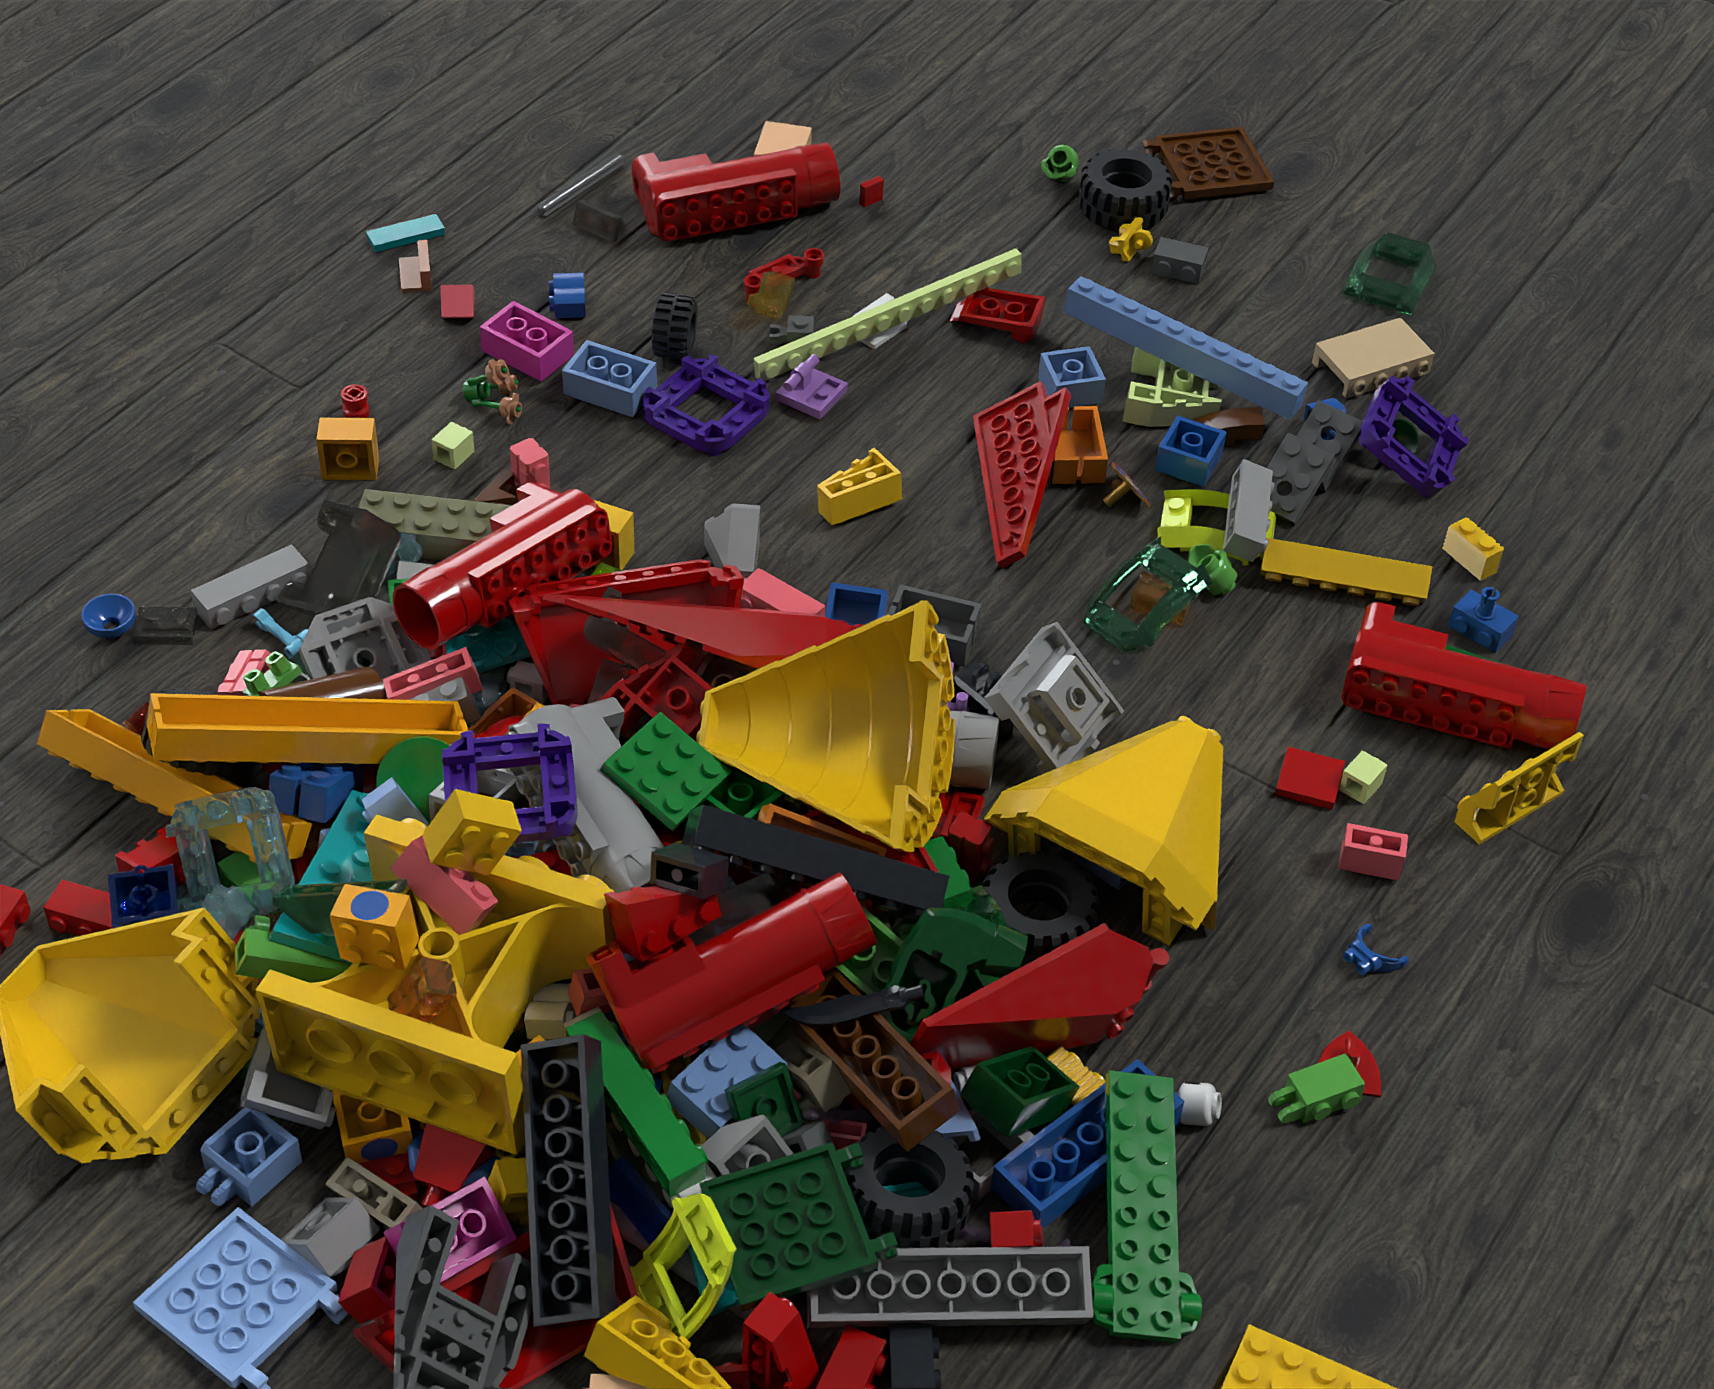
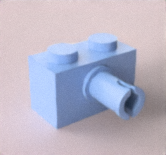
M392 777L362 799L366 809L362 814L369 824L377 814L399 822L406 818H412L421 821L427 826L429 825V822Z

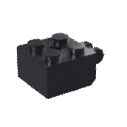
M985 661L975 662L953 678L955 697L949 702L956 703V695L959 692H965L968 695L967 706L970 712L999 718L984 698L1002 675L997 671L991 672L989 670L990 665ZM1010 718L1003 721L1000 719L997 744L1013 734L1014 724Z

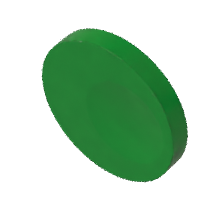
M430 736L410 737L396 743L387 751L379 764L376 778L377 788L392 777L430 824L429 794L444 782L442 751L443 748L448 749L450 745Z

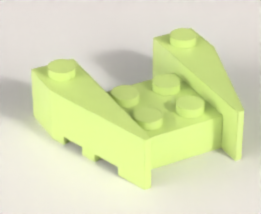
M1135 347L1131 372L1156 377L1155 386L1131 381L1124 409L1123 422L1148 427L1171 426L1177 415L1192 420L1220 410L1222 399L1208 397L1209 388L1220 390L1219 386Z

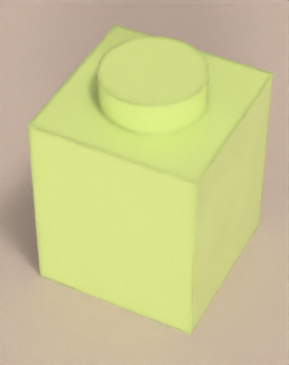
M450 422L432 439L433 459L456 469L474 452L473 432Z
M1362 750L1344 770L1339 790L1365 804L1382 785L1387 764Z

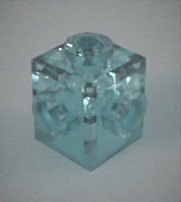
M218 883L213 891L205 897L201 907L206 908L232 940H234L241 927L248 923L253 911V907L246 899L247 894L243 890L233 885L227 888Z

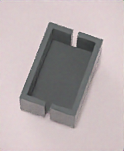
M900 584L888 614L892 616L920 601H928L939 618L938 624H934L937 633L945 634L951 662L965 666L971 645H973L979 629L982 604Z

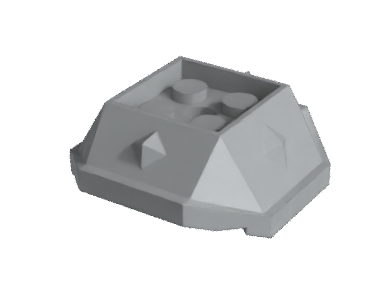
M372 597L315 615L299 649L310 679L362 668L363 666L357 662V658L360 657L369 660L371 665L368 667L373 668L381 680L432 660L428 650L417 645L405 633L396 617L393 605Z

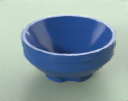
M104 594L90 600L82 609L81 616L82 622L89 633L98 637L113 639L121 636L132 627L135 622L136 612L134 604L129 598L119 594ZM116 622L119 624V626L114 629L107 630L103 628L107 623Z

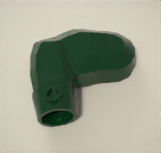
M952 908L926 909L896 952L888 981L883 989L886 990L894 985L905 987V989L921 985L924 998L910 1001L909 1005L903 1010H888L880 1012V1014L910 1043L922 1020L954 1004L955 997L964 983L968 970L978 969L979 974L1002 978L1019 969L1025 954L1028 936L999 921L994 924L974 913Z

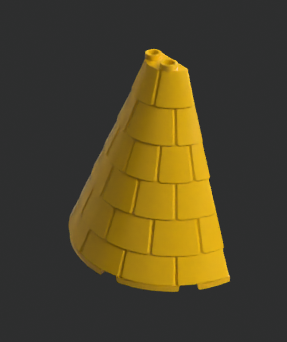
M920 601L892 616L887 614L816 647L813 645L781 661L777 660L745 676L706 691L705 698L700 705L702 721L701 729L697 732L696 742L717 760L731 767H736L799 801L806 802L864 834L875 837L897 851L914 852V848H922L934 833L943 811L939 794L948 793L955 743V719L951 718L950 709L947 706V701H951L955 697L952 666L945 634L937 633L934 624H938L939 621L934 608L928 601Z

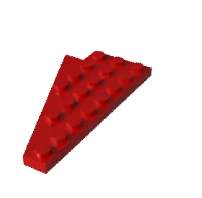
M1039 381L973 415L996 562L1001 568L1026 557L1071 399V393L1066 387L1047 396L1046 387Z

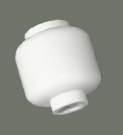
M1184 1082L1179 1088V1092H1175L1185 1101L1180 1119L1181 1123L1210 1126L1215 1118L1219 1119L1221 1114V1094L1216 1092L1213 1085Z

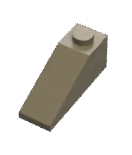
M795 1035L774 1050L775 1053L788 1063L787 1069L791 1081L814 1105L824 1112L838 1107L844 1101V1098L852 1092L834 1062Z
M348 1157L326 1183L331 1190L341 1197L357 1198L374 1222L385 1231L406 1220L407 1216L422 1209L417 1202Z

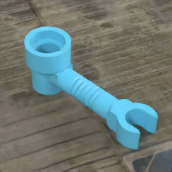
M260 608L252 614L258 620L255 622L258 628L270 632L286 645L284 651L290 660L295 662L301 658L299 649L308 629H304L298 635L292 636L280 627L264 609Z

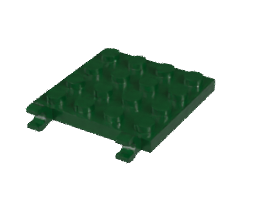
M833 1142L699 1183L701 1194H705L712 1199L736 1248L730 1279L741 1312L757 1307L769 1292L779 1298H786L878 1269L877 1259L887 1260L898 1256L896 1249L898 1243L894 1233H887L872 1240L869 1239L843 1169L856 1170L864 1166L861 1159L863 1153L859 1143L836 1151Z

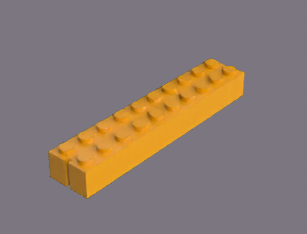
M151 693L147 718L149 739L151 740L153 760L165 762L179 760L195 762L226 761L228 763L241 761L258 763L288 762L291 764H299L301 762L321 764L350 763L353 765H361L363 763L380 764L387 751L404 739L415 736H430L451 745L461 739L462 732L469 731L465 720H463V713L458 701Z
M90 709L70 710V712L68 710H46L37 744L47 749L49 755L64 758L70 761V766L91 772L93 778L112 783L114 789L135 795V800L138 802L156 806L158 808L157 811L161 814L175 816L180 819L182 825L197 828L203 831V836L226 843V848L249 855V860L254 863L267 864L268 861L287 862L288 859L302 858L312 823L295 814L292 816L267 810L266 799L218 775L208 776L203 775V773H193L183 768L170 766L167 762L153 760V756L143 747L141 735Z

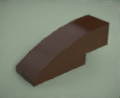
M1262 407L1228 409L1192 419L1193 421L1226 431L1224 447H1234L1235 440H1262L1265 425Z

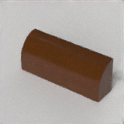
M362 667L258 691L259 696L387 699L383 682L377 672L371 667Z

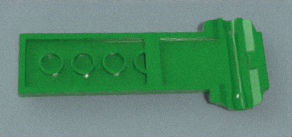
M1109 1070L1105 1075L1108 1264H1103L1096 1268L1091 1283V1290L1093 1292V1320L1095 1324L1108 1329L1110 1336L1177 1343L1181 1336L1191 1334L1195 1330L1201 1318L1202 1300L1201 1296L1196 1292L1191 1275L1179 1272L1173 1078Z

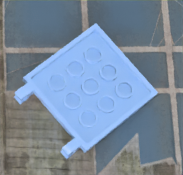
M239 1207L133 1302L135 1310L233 1389L241 1382L248 1389H271L266 1384L269 1381L268 1377L256 1368L320 1307L338 1325L349 1315L338 1303L339 1296L334 1294L338 1290L335 1281Z

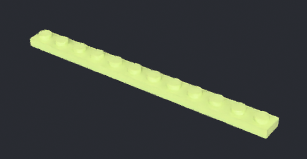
M1015 248L754 358L755 377L763 381L769 380L795 369L801 362H805L813 354L821 358L1021 273L1022 254Z

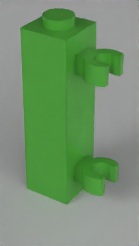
M259 915L255 916V926L250 925L249 928H246L235 946V973L241 976L263 979L269 970H273L308 983H316L337 977L352 965L351 963L271 941L270 935L272 932H269L270 919L269 917Z

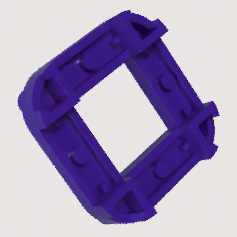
M711 354L708 355V359L698 358L691 360L690 356L681 360L682 368L658 388L648 387L644 392L645 422L713 457L719 456L722 451L733 446L764 419L769 412L770 395L766 389V382L759 378L752 383L719 366L718 357ZM701 386L737 404L718 422L711 419L706 424L676 409Z
M1391 376L1376 389L1361 424L1359 442L1362 447L1369 449L1383 464L1396 472L1404 481H1407L1420 491L1424 497L1429 498L1454 481L1455 477L1452 475V471L1460 450L1468 444V437H1463L1457 425L1461 420L1454 413L1448 418L1444 417L1412 390L1413 379L1408 376L1403 379ZM1398 411L1417 425L1422 432L1434 439L1425 463L1392 437L1395 431L1392 425Z
M543 723L537 724L538 732L474 738L473 730L462 732L461 739L451 744L448 749L443 748L442 751L445 802L455 789L478 794L477 771L541 765L544 806L515 809L522 832L513 843L542 841L569 836L578 817L574 762L569 736L565 737L561 733L551 730L550 724Z

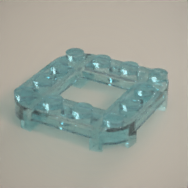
M247 787L184 801L174 806L176 810L173 813L171 824L165 826L166 838L176 837L190 896L181 899L185 910L205 907L217 923L255 917L256 915L264 916L286 907L296 890L295 879L279 811L271 791ZM247 821L261 882L221 889L207 829Z

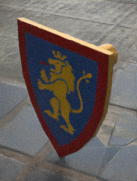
M1113 462L1111 466L1123 482L1119 479L1113 480V491L1103 501L1108 507H1111L1132 489L1149 508L1150 504L1128 474Z

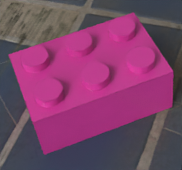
M512 301L480 326L481 349L483 352L497 359H503L506 364L539 381H543L574 356L572 330L515 301Z
M485 1177L432 1205L459 1221L440 1282L517 1239ZM406 1220L384 1231L396 1257L397 1246Z

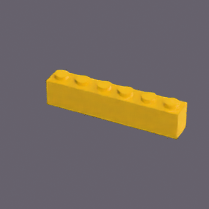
M1267 538L1268 545L1263 553L1260 575H1265L1266 580L1281 582L1283 578L1293 580L1292 584L1308 587L1309 583L1320 585V589L1326 591H1336L1337 588L1348 590L1347 593L1354 596H1364V593L1374 594L1375 599L1382 601H1391L1392 598L1403 599V604L1419 606V602L1424 603L1427 600L1433 566Z

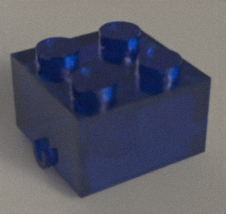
M173 864L152 868L138 865L134 868V871L108 875L113 928L181 913L179 888ZM143 869L144 872L138 873V870Z

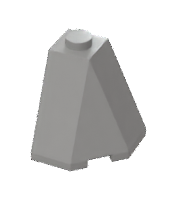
M731 504L718 517H711L705 521L704 545L716 568L723 569L725 564L736 566L744 580L756 571L760 543V506Z

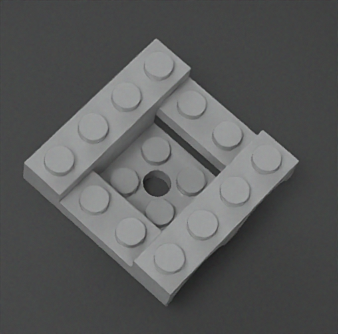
M1058 622L1042 627L984 698L1001 721L1010 718L1040 757L1041 761L1037 764V767L1042 774L1079 760L1094 751L1100 744L1096 739L1098 733L1110 721L1124 712L1123 708ZM1073 692H1074V694L1077 696V698H1076V703H1075V701L1073 700V696H1072V693H1073ZM1040 695L1065 727L1061 735L1032 697Z

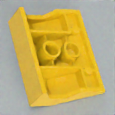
M1578 732L1534 759L1529 758L1518 769L1507 771L1496 782L1492 784L1487 783L1476 794L1465 796L1457 805L1458 812L1454 822L1480 845L1562 795L1564 789L1555 773L1557 766L1564 761L1572 762L1576 759L1584 735Z

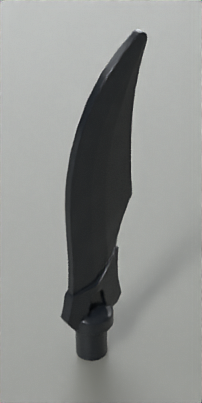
M894 985L886 990L871 993V995L847 994L809 1006L783 1007L781 1011L784 1015L799 1023L815 1026L837 1025L888 1010H903L909 1005L910 1001L924 998V993L921 985L906 989L905 987Z

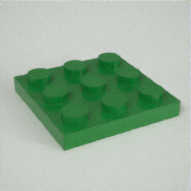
M661 712L609 757L600 769L672 831L689 816L691 809L703 803L731 773L727 767Z

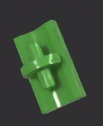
M275 651L266 657L265 662L269 667L266 673L262 674L261 671L254 669L243 676L247 688L242 692L245 696H259L258 691L292 684L291 682L303 672L298 665L288 661L283 654Z

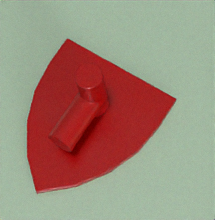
M1350 1031L1335 1038L1325 1048L1318 1063L1346 1053L1365 1083L1362 1095L1381 1097L1380 1072L1369 1049Z

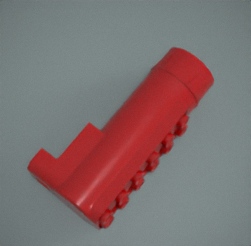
M826 142L796 146L783 151L714 164L711 163L707 154L659 162L654 153H649L636 157L631 165L633 192L643 208L647 226L653 235L659 236L663 241H674L797 217V209L811 208L835 202L840 197L841 185L837 160L831 146Z
M534 482L526 483L517 488L519 502L489 518L491 534L445 560L423 569L395 588L392 596L393 608L401 627L411 640L428 650L435 649L466 633L468 629L476 624L486 628L491 627L512 614L509 600L515 596L520 598L524 596L525 589L530 585L571 579L602 561L610 554L612 550V537L606 510L600 508L590 496L576 489H569L560 493Z
M1379 602L1367 606L1356 638L1341 695L1342 701L1348 707L1511 749L1514 739L1530 744V746L1550 750L1575 735L1586 693L1585 684L1553 674L1534 672L1446 650L1445 647L1449 634L1394 621L1393 616L1396 606Z
M839 872L808 889H802L787 900L697 946L694 945L687 935L643 962L635 958L627 963L616 941L613 940L592 951L586 956V959L642 1070L647 1069L654 1074L667 1068L670 1065L669 1061L680 1055L682 1058H686L700 1050L699 1045L709 1040L712 1042L722 1040L730 1034V1029L740 1024L744 1027L756 1022L760 1018L759 1014L771 1008L772 1011H776L790 1003L789 999L799 993L807 995L814 992L820 987L818 983L825 980L823 972L843 965V962L877 945V941L857 897L845 877Z

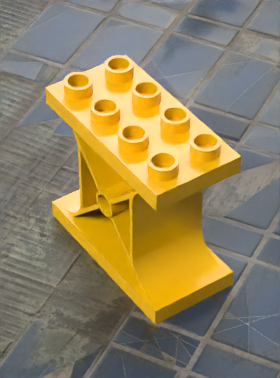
M376 814L364 832L374 887L376 890L410 895L419 941L405 970L385 969L378 965L358 962L353 963L337 977L316 983H308L269 970L257 987L256 993L276 1070L517 1155L525 1142L523 1088L518 1054L503 1049L538 991L553 982L572 979L574 971L591 968L586 956L597 948L613 940L618 945L604 893L614 892V890L610 889L599 878L591 875H580L574 878L552 871L544 862L532 856H521L515 859L504 855L489 875L469 872L478 882L485 884L491 890L498 903L476 929L458 935L390 870L391 866L411 841L422 836L428 826L412 818H406L399 822Z

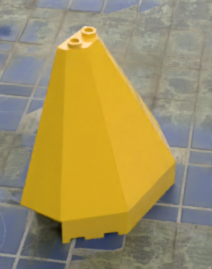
M1180 716L1177 721H1170L1001 791V795L983 819L985 822L1008 833L1009 857L1014 856L1017 858L1020 853L1029 852L1030 855H1035L1038 851L1041 852V836L1142 887V932L1168 946L1183 924L1194 930H1197L1201 924L1215 931L1223 746L1220 743L1221 736L1213 729H1205L1195 724L1190 718Z
M205 907L39 945L0 984V1037L16 1111L58 1154L68 1156L80 1163L92 1162V1160L106 1158L109 1160L136 1157V1155L149 1153L153 1155L166 1154L251 1059L258 1038L254 1037L255 1019H259L260 1005L256 993L259 978L236 975V944Z

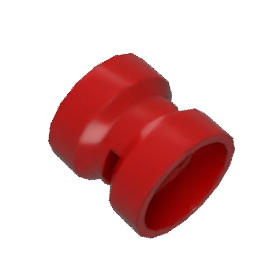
M358 384L344 387L341 391L344 417L367 418L370 409L367 402L368 393L366 388Z

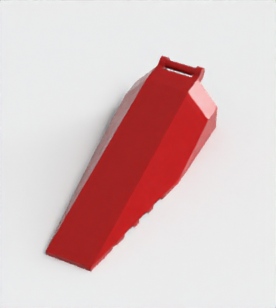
M546 593L543 597L544 600L599 619L604 617L613 620L616 625L626 627L628 623L640 626L639 632L650 636L651 633L657 634L658 632L664 634L663 641L674 645L687 643L695 652L704 655L710 652L756 669H760L777 660L781 661L813 645L816 647L864 626V624L849 625L843 620H833L802 612Z

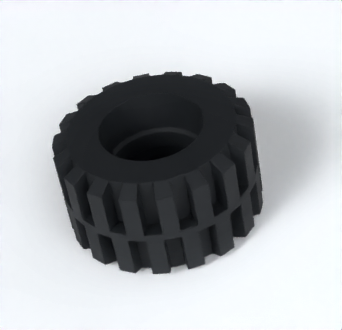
M664 292L659 297L655 307L651 336L652 350L655 357L682 360L691 355L698 320V306L694 296Z

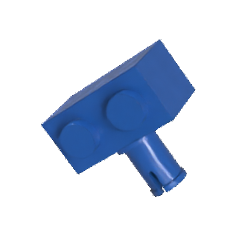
M1493 587L1483 588L1481 595L1471 589L1453 607L1448 627L1496 653L1513 636L1519 616L1497 604L1500 597V592L1497 589L1493 597Z

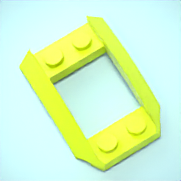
M1163 490L1165 501L1161 525L1158 527L1159 552H1164L1165 548L1180 547V551H1190L1193 546L1198 544L1211 545L1215 551L1217 549L1223 550L1225 531L1209 527L1190 526L1193 506H1214L1228 509L1230 494L1210 490ZM1270 511L1268 519L1271 522L1266 538L1273 539L1276 517L1275 513ZM1227 552V556L1242 561L1243 565L1249 564L1248 560ZM1259 553L1257 557L1261 556L1262 560L1263 554Z
M700 1193L684 1198L675 1197L671 1201L674 1210L668 1223L654 1242L642 1253L644 1258L635 1267H630L638 1297L663 1313L671 1321L669 1327L677 1337L684 1336L687 1340L705 1322L722 1295L730 1277L733 1257L736 1251L712 1199ZM691 1243L709 1281L700 1298L686 1314L667 1271L683 1255Z

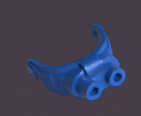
M1368 923L1359 929L1355 940L1349 944L1348 950L1343 953L1344 960L1347 963L1353 962L1357 972L1361 975L1368 971L1393 972L1405 967L1409 963L1407 956L1401 959L1389 958L1368 949L1362 939L1373 928Z

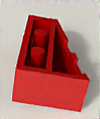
M180 819L158 830L157 837L148 842L142 839L136 843V849L126 854L121 851L115 855L124 894L133 900L158 907L161 903L166 902L181 884L187 882L198 868L210 861L217 851L213 839L203 836V831L197 828L182 825Z
M638 886L630 888V891L615 893L612 891L604 893L620 950L641 962L722 916L716 894L701 899L660 886L646 888Z
M769 1292L743 1322L742 1364L749 1365V1382L759 1389H816L821 1379V1374L800 1313L788 1299L779 1298Z

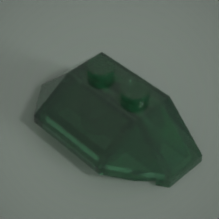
M407 879L286 885L272 897V903L308 933H323L324 936L329 937L335 936L330 913L344 884L402 894L408 883Z

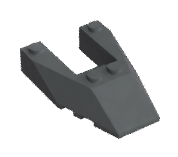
M432 1205L407 1216L397 1246L394 1389L500 1388L499 1385L508 1371L513 1370L517 1363L533 1308L531 1261L514 1253L492 1263L479 1306L440 1286L439 1284L459 1221Z

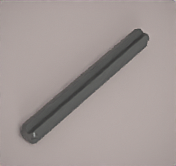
M618 153L612 154L536 206L537 214L542 217L548 216L624 164V157Z

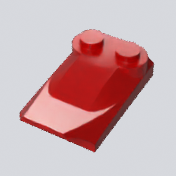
M984 288L968 295L964 300L957 303L950 322L967 323L1010 331L1012 338L1015 340L1028 342L1036 336L1042 321L1045 297Z

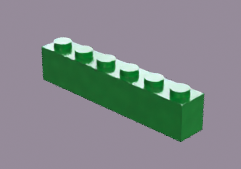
M599 1011L565 1028L566 1037L585 1034L601 1041L605 1104L669 1198L705 1180L708 1158L704 1149L699 1144L694 1145L690 1139V1132L682 1119L677 1120L672 1113V1106L667 1096L658 1093L650 1072L647 1069H641L630 1044L625 1045L621 1040L620 1031L613 1020L608 1021L602 1011Z

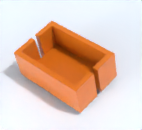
M1068 406L1055 452L1056 457L1050 470L1052 484H1076V480L1089 484L1105 483L1108 456L1098 407L1074 406L1071 430H1067Z

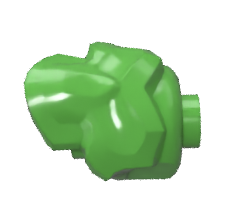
M1058 145L1049 152L1046 159L1042 160L1041 169L1051 180L1068 182L1076 175L1079 158L1073 148L1068 145Z
M1198 544L1191 548L1188 555V565L1193 569L1191 572L1192 580L1207 588L1213 595L1227 594L1232 591L1236 585L1237 572L1231 567L1232 564L1227 557V552L1222 549L1215 551L1208 544Z

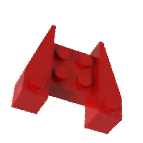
M687 643L678 644L665 652V656L659 660L639 668L638 672L626 680L621 679L600 699L603 700L610 697L617 699L625 711L623 724L620 728V731L625 735L645 713L654 718L661 712L696 741L697 732L701 729L702 721L700 705L705 698V692L713 688L687 666L697 655Z

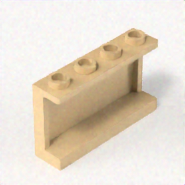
M1400 317L1316 343L1312 363L1317 369L1327 365L1344 383L1343 396L1347 399L1376 390L1391 376L1403 379L1406 376L1415 378L1428 374L1431 370L1435 353Z

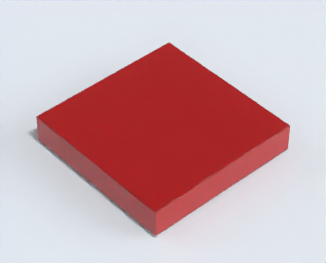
M1287 747L1275 795L1333 810L1345 761Z

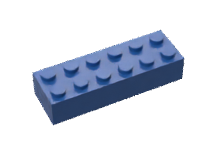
M1138 1059L1121 1071L1156 1076ZM1106 1083L994 1166L991 1189L1014 1211L1032 1210L1035 1220H1040L1043 1228L1107 1180ZM1174 1092L1176 1127L1180 1124L1185 1101Z

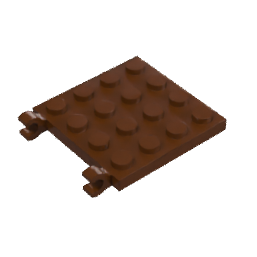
M1243 127L1155 136L1154 140H1143L1141 143L1144 149H1148L1142 151V153H1150L1153 156L1159 153L1170 171L1174 182L1172 181L1169 202L1174 201L1180 195L1184 199H1195L1254 191L1260 192L1272 190L1274 187L1272 176Z

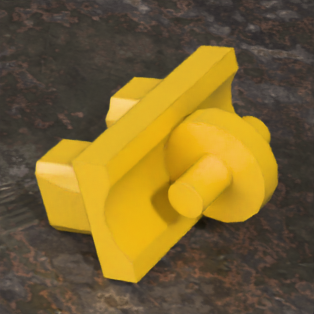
M1136 217L1131 224H1122L1119 228V237H1112L1109 241L1111 253L1121 254L1122 261L1129 262L1139 249L1147 250L1153 243L1151 233L1142 229L1143 218Z

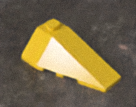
M637 1295L596 1323L584 1354L599 1369L606 1371L610 1375L650 1389H731L727 1382L705 1359L696 1358L689 1350L691 1343L684 1336L677 1337L669 1328L671 1321Z

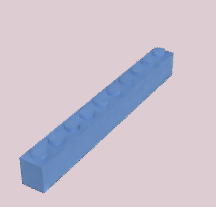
M1080 276L1068 288L1063 313L1289 420L1301 407L1308 382L1299 379L1297 376L1284 372L1271 364L1252 357L1250 354L1244 353L1203 332L1173 320L1090 279Z

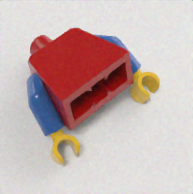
M421 1121L419 1122L420 1130L407 1148L413 1178L420 1184L428 1187L421 1202V1205L424 1207L443 1200L447 1194L452 1195L483 1177L488 1180L496 1160H502L507 1157L515 1158V1154L504 1156V1150L496 1148L495 1155L491 1156L493 1152L485 1144Z

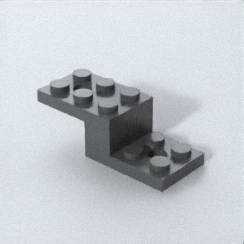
M1318 400L1298 435L1295 436L1287 433L1267 466L1268 469L1273 470L1272 482L1275 483V486L1270 496V500L1273 502L1270 511L1274 512L1276 517L1296 526L1317 489L1326 492L1361 435V424L1363 421ZM1326 430L1336 432V436L1332 440L1327 441L1321 438ZM1282 485H1290L1292 487L1291 493L1286 496L1279 495L1278 489Z

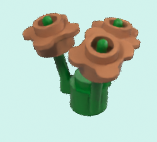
M494 359L489 360L484 375L468 378L464 382V398L467 402H472L473 407L484 406L499 409L500 416L506 418L507 424H512L513 420L522 413L519 395L513 392L518 388V380H516L515 375H510L503 359L498 361ZM499 388L501 395L509 394L510 396L504 397L500 403L484 401L489 397L490 389Z

